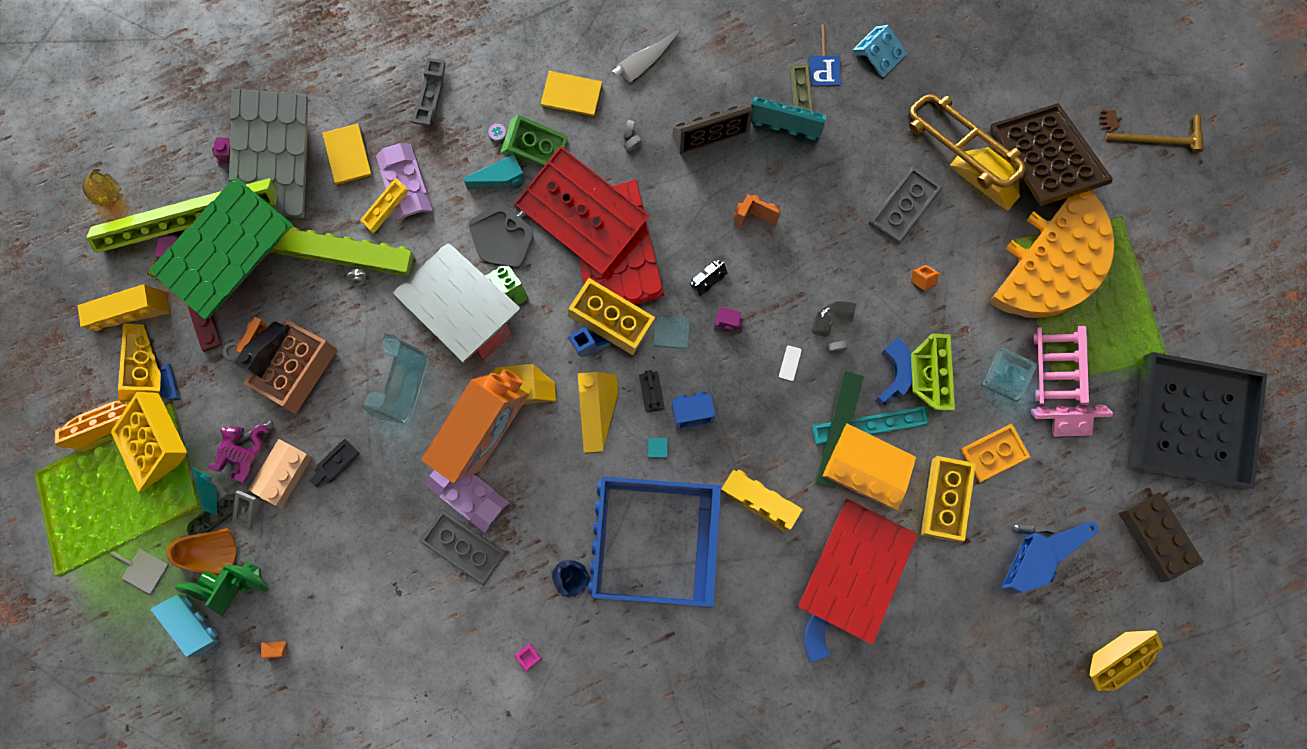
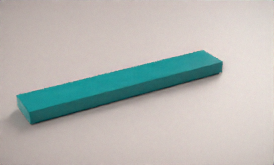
M922 406L853 418L851 426L870 435H877L928 426L929 420L926 407ZM831 422L812 426L815 445L826 444Z

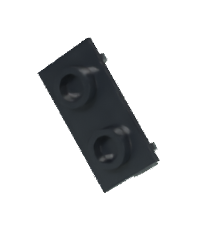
M719 260L713 261L704 269L707 273L706 276L700 272L691 279L690 286L693 289L696 288L699 296L708 292L713 285L728 274L724 262L721 263Z
M647 370L644 374H639L646 412L664 409L658 371L652 372V370Z

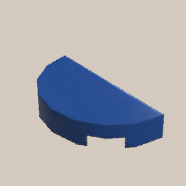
M168 363L160 368L161 382L159 394L169 400H181L171 364Z

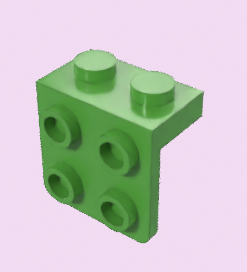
M503 265L485 276L517 306L529 299L521 282L509 266Z

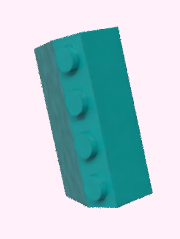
M756 96L751 103L753 109L752 124L763 126V123L768 124L771 129L778 131L781 128L787 129V133L798 135V133L806 134L805 138L816 140V137H821L826 122L825 114Z

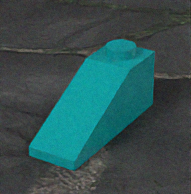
M511 155L463 178L467 188H509L520 185L525 178L515 156Z

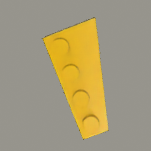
M146 284L77 305L80 327L89 329L92 332L100 331L106 327L170 314L167 292Z
M733 470L723 485L721 493L783 532H789L803 509L782 498L775 491L768 490L759 481L747 478L748 475L743 471Z

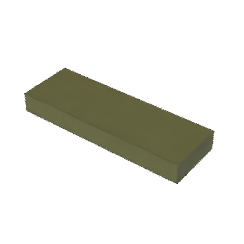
M790 65L794 107L813 111L809 65Z

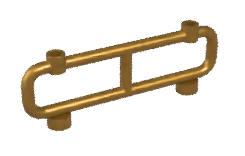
M925 95L910 108L909 114L913 120L909 124L910 130L917 136L926 130L981 173L977 178V182L982 188L988 189L993 184L1003 188L1010 187L1025 174L1026 166L1020 159L1022 156L1020 151L1016 148L1009 151L951 106L953 103L948 96L941 99L936 95ZM927 102H934L941 111H946L971 132L955 144L917 114V110ZM978 136L1002 154L1008 163L1015 164L1018 167V171L1009 179L1002 180L962 148Z

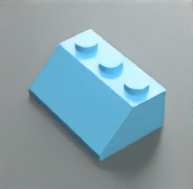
M177 594L150 609L186 657H201L220 642L216 637L218 634L211 626L208 627L205 623V616L200 611L195 610L193 607L194 602L187 595Z

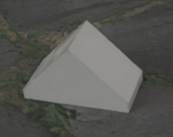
M238 490L235 494L232 522L250 529L264 501Z

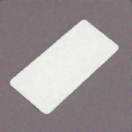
M787 346L779 374L780 378L794 380L802 351L800 348Z

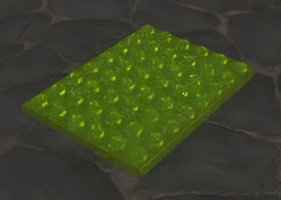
M1122 216L1110 218L1114 235L1113 259L1105 279L1096 291L1082 303L1065 313L1046 318H1036L1039 328L1042 327V335L1074 334V332H1077L1078 326H1086L1088 376L1142 364L1143 356L1152 352L1167 355ZM1040 234L1015 239L1014 242L1024 249H1029ZM1074 342L1044 343L1047 354L1074 353V351H1078V343L1074 344ZM1049 361L1052 372H1075V370H1079L1078 362ZM1055 380V383H1060L1069 380Z
M170 403L165 407L185 446L175 406ZM111 433L34 472L55 576L60 578L202 507L188 454L185 455L176 468L143 492H138Z

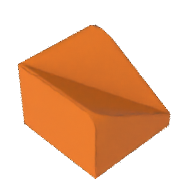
M924 265L913 270L911 282L921 289L927 290L937 285L940 273Z
M286 641L261 643V657L279 658L287 656Z

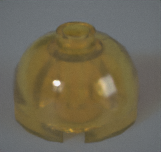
M93 169L82 183L85 199L89 203L101 207L113 205L123 196V194L119 193L121 187L109 174L103 175L99 173L100 169Z

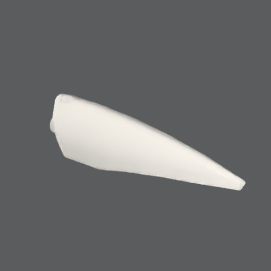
M677 29L658 43L632 54L616 66L617 68L612 71V74L615 77L622 74L631 83L663 54L679 30Z

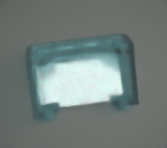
M384 334L382 349L386 354L394 356L384 393L372 392L368 394L363 409L374 418L405 424L413 416L428 358L424 351L393 335Z

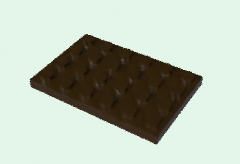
M1059 103L991 124L990 130L1001 145L1009 151L1014 148L1020 151L1022 155L1020 159L1026 166V171L1022 178L1040 206L1112 183L1113 178Z

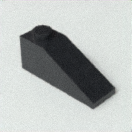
M274 321L244 346L234 364L248 373L262 378L290 328Z

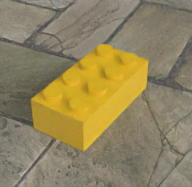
M588 278L568 309V317L631 355H634L655 319L654 316Z
M940 456L932 459L920 536L956 543L965 541L976 463Z

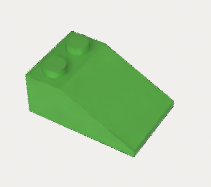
M517 115L510 121L500 153L507 156L514 155L516 160L544 167L560 146L565 148L568 136L521 115Z

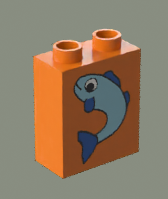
M502 370L501 374L490 373L486 376L471 379L421 461L452 483H456L481 471L529 396L528 393L520 388L523 383L522 379L508 370Z

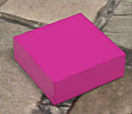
M531 643L514 655L525 672L542 660Z

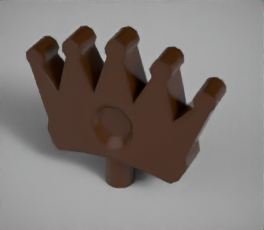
M1103 109L1101 111L1105 114L1101 115L1100 118L1105 120H1102L1100 124H1107L1103 126V129L1110 128V130H1107V133L1120 127L1118 121H1121L1122 118L1116 117V110Z

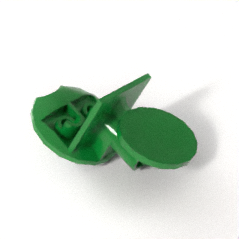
M246 562L243 567L224 565L218 576L205 571L200 576L198 584L188 582L177 584L175 587L176 590L183 594L206 601L205 605L221 617L225 614L238 590L246 593L248 588L257 592H267L269 590L267 584L262 579L261 569L249 562Z

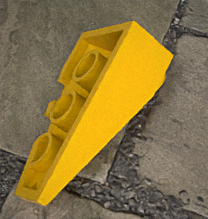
M123 324L118 382L119 401H131L136 392L160 393L161 373L156 364L144 325Z
M603 372L578 373L584 453L603 452L618 397L617 374Z

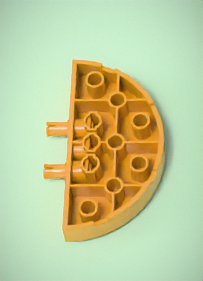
M1091 190L1068 197L1051 220L1046 221L1035 212L1030 215L1027 222L1039 229L1040 235L1029 249H1024L1014 240L1008 244L1005 250L1017 257L1019 262L988 303L1010 314L1014 313L1026 318H1046L1067 312L1082 303L1096 291L1105 279L1112 263L1114 235L1105 208Z

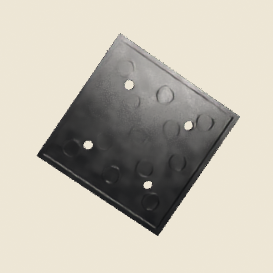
M1155 352L1144 355L1129 469L1241 490L1254 489L1267 373ZM1170 385L1173 386V391L1169 389ZM1226 396L1230 397L1229 402L1226 400ZM1163 441L1166 443V448L1162 446ZM1220 452L1223 454L1222 459L1219 456Z

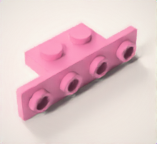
M1077 405L1075 408L1039 406L1037 409H1031V414L1035 419H1053L1052 435L1054 437L1091 436L1093 433L1094 417H1113V412L1105 405H1095V407Z

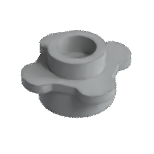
M353 269L347 275L350 278L349 282L351 284H368L366 272L362 269Z

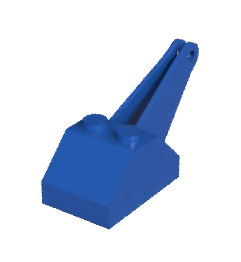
M1087 522L1047 538L1038 533L1025 536L1001 589L1010 594H1016L1047 585L1050 582L1052 583L1057 575L1055 571L1058 566L1057 564L1096 535L1099 530L1098 525L1095 522Z

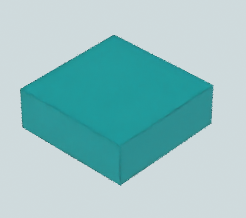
M648 438V458H667V438Z

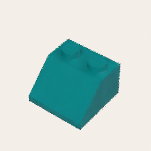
M182 465L168 485L192 505L214 516L217 513V486L211 482L213 478L193 466L188 468Z

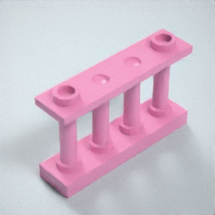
M1078 326L1077 332H1074V334L1042 335V327L1038 328L1037 333H1034V345H1038L1039 390H1035L1036 401L1040 402V406H1044V399L1080 400V406L1088 405L1086 326ZM1074 342V344L1078 343V351H1074V353L1042 354V343ZM1043 361L1078 362L1079 370H1075V372H1043ZM1075 379V381H1079V389H1076V391H1044L1043 380Z

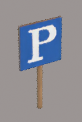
M822 24V56H809L811 86H841L840 56H826L825 25Z

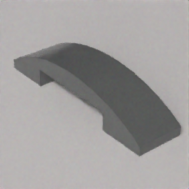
M427 57L423 73L424 81L418 104L414 108L412 123L426 126L431 125L442 90L445 60Z

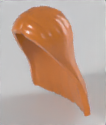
M228 528L177 537L166 548V558L172 565L198 573L208 571L217 576L224 565H234L237 553L234 536Z

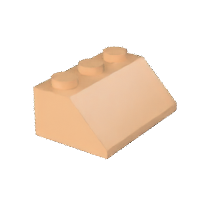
M278 439L248 490L271 504L283 508L313 457Z

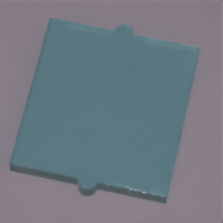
M656 315L655 328L653 329L655 333L654 346L687 349V338L690 334L688 331L689 318Z

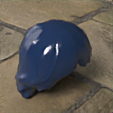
M563 560L556 565L552 572V579L557 592L567 598L580 594L585 590L586 585L590 581L586 567L573 560Z

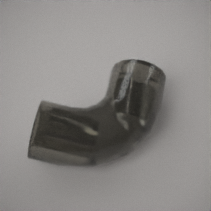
M835 301L825 305L817 312L811 332L818 336L827 337L830 335L832 324L835 321L845 320L852 322L856 303Z

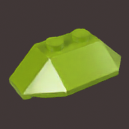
M931 334L911 354L913 393L934 410L954 411L951 335Z

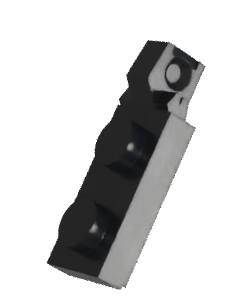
M344 439L316 465L317 468L314 470L316 474L309 481L315 487H318L324 481L328 483L359 452Z

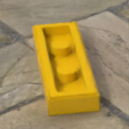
M395 178L360 221L371 232L375 233L410 190L400 180Z

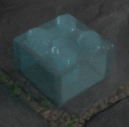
M1002 347L995 353L981 386L1017 402L1023 398L1037 363Z

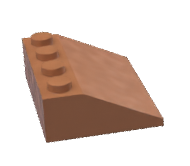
M285 320L283 325L288 326L290 330L263 377L260 378L250 373L243 384L296 415L338 349L326 340Z

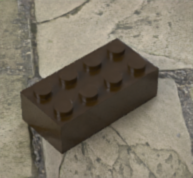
M1161 492L1152 494L1119 513L1160 582L1171 581L1204 562Z

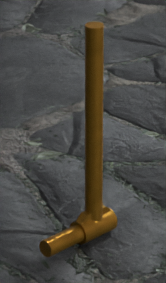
M1201 115L1193 116L1194 132L1189 138L1107 133L1106 140L1189 145L1193 152H1202L1203 132H1201Z

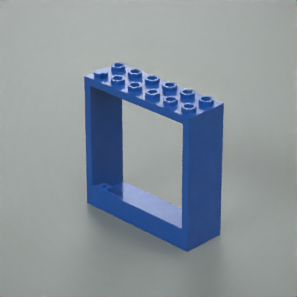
M602 477L601 482L597 483V493L600 496V502L596 501L595 513L598 516V521H594L593 529L597 539L592 542V553L595 555V561H591L590 573L593 575V582L589 581L588 594L592 595V599L713 608L721 485ZM609 489L700 496L693 600L601 593Z

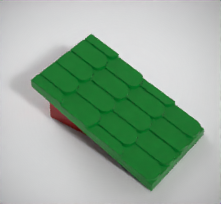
M234 178L215 200L209 203L171 248L165 251L149 272L171 289L173 293L203 319H209L294 225L241 180Z

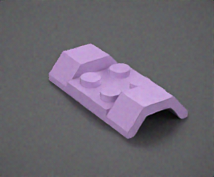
M399 143L383 148L376 155L386 189L397 178L410 190L393 210L397 223L402 222L407 216L419 212H433L411 144Z
M434 470L425 484L426 487L485 534L501 511L510 504V502L475 474L452 483Z

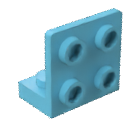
M889 25L876 26L853 49L856 56H867L881 77H885L907 55V52Z

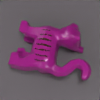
M257 425L252 429L250 438L254 446L251 449L235 444L241 437L244 428L223 427L220 431L223 441L218 447L216 461L209 464L208 469L221 472L226 464L231 462L235 464V469L230 471L228 476L245 483L250 474L251 464L262 447L258 434L260 432H269V429L264 425Z

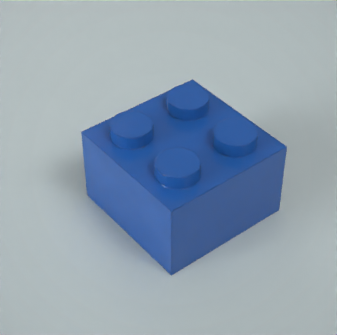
M698 392L693 397L681 395L675 397L676 400H672V413L676 430L714 423L715 412L711 393Z

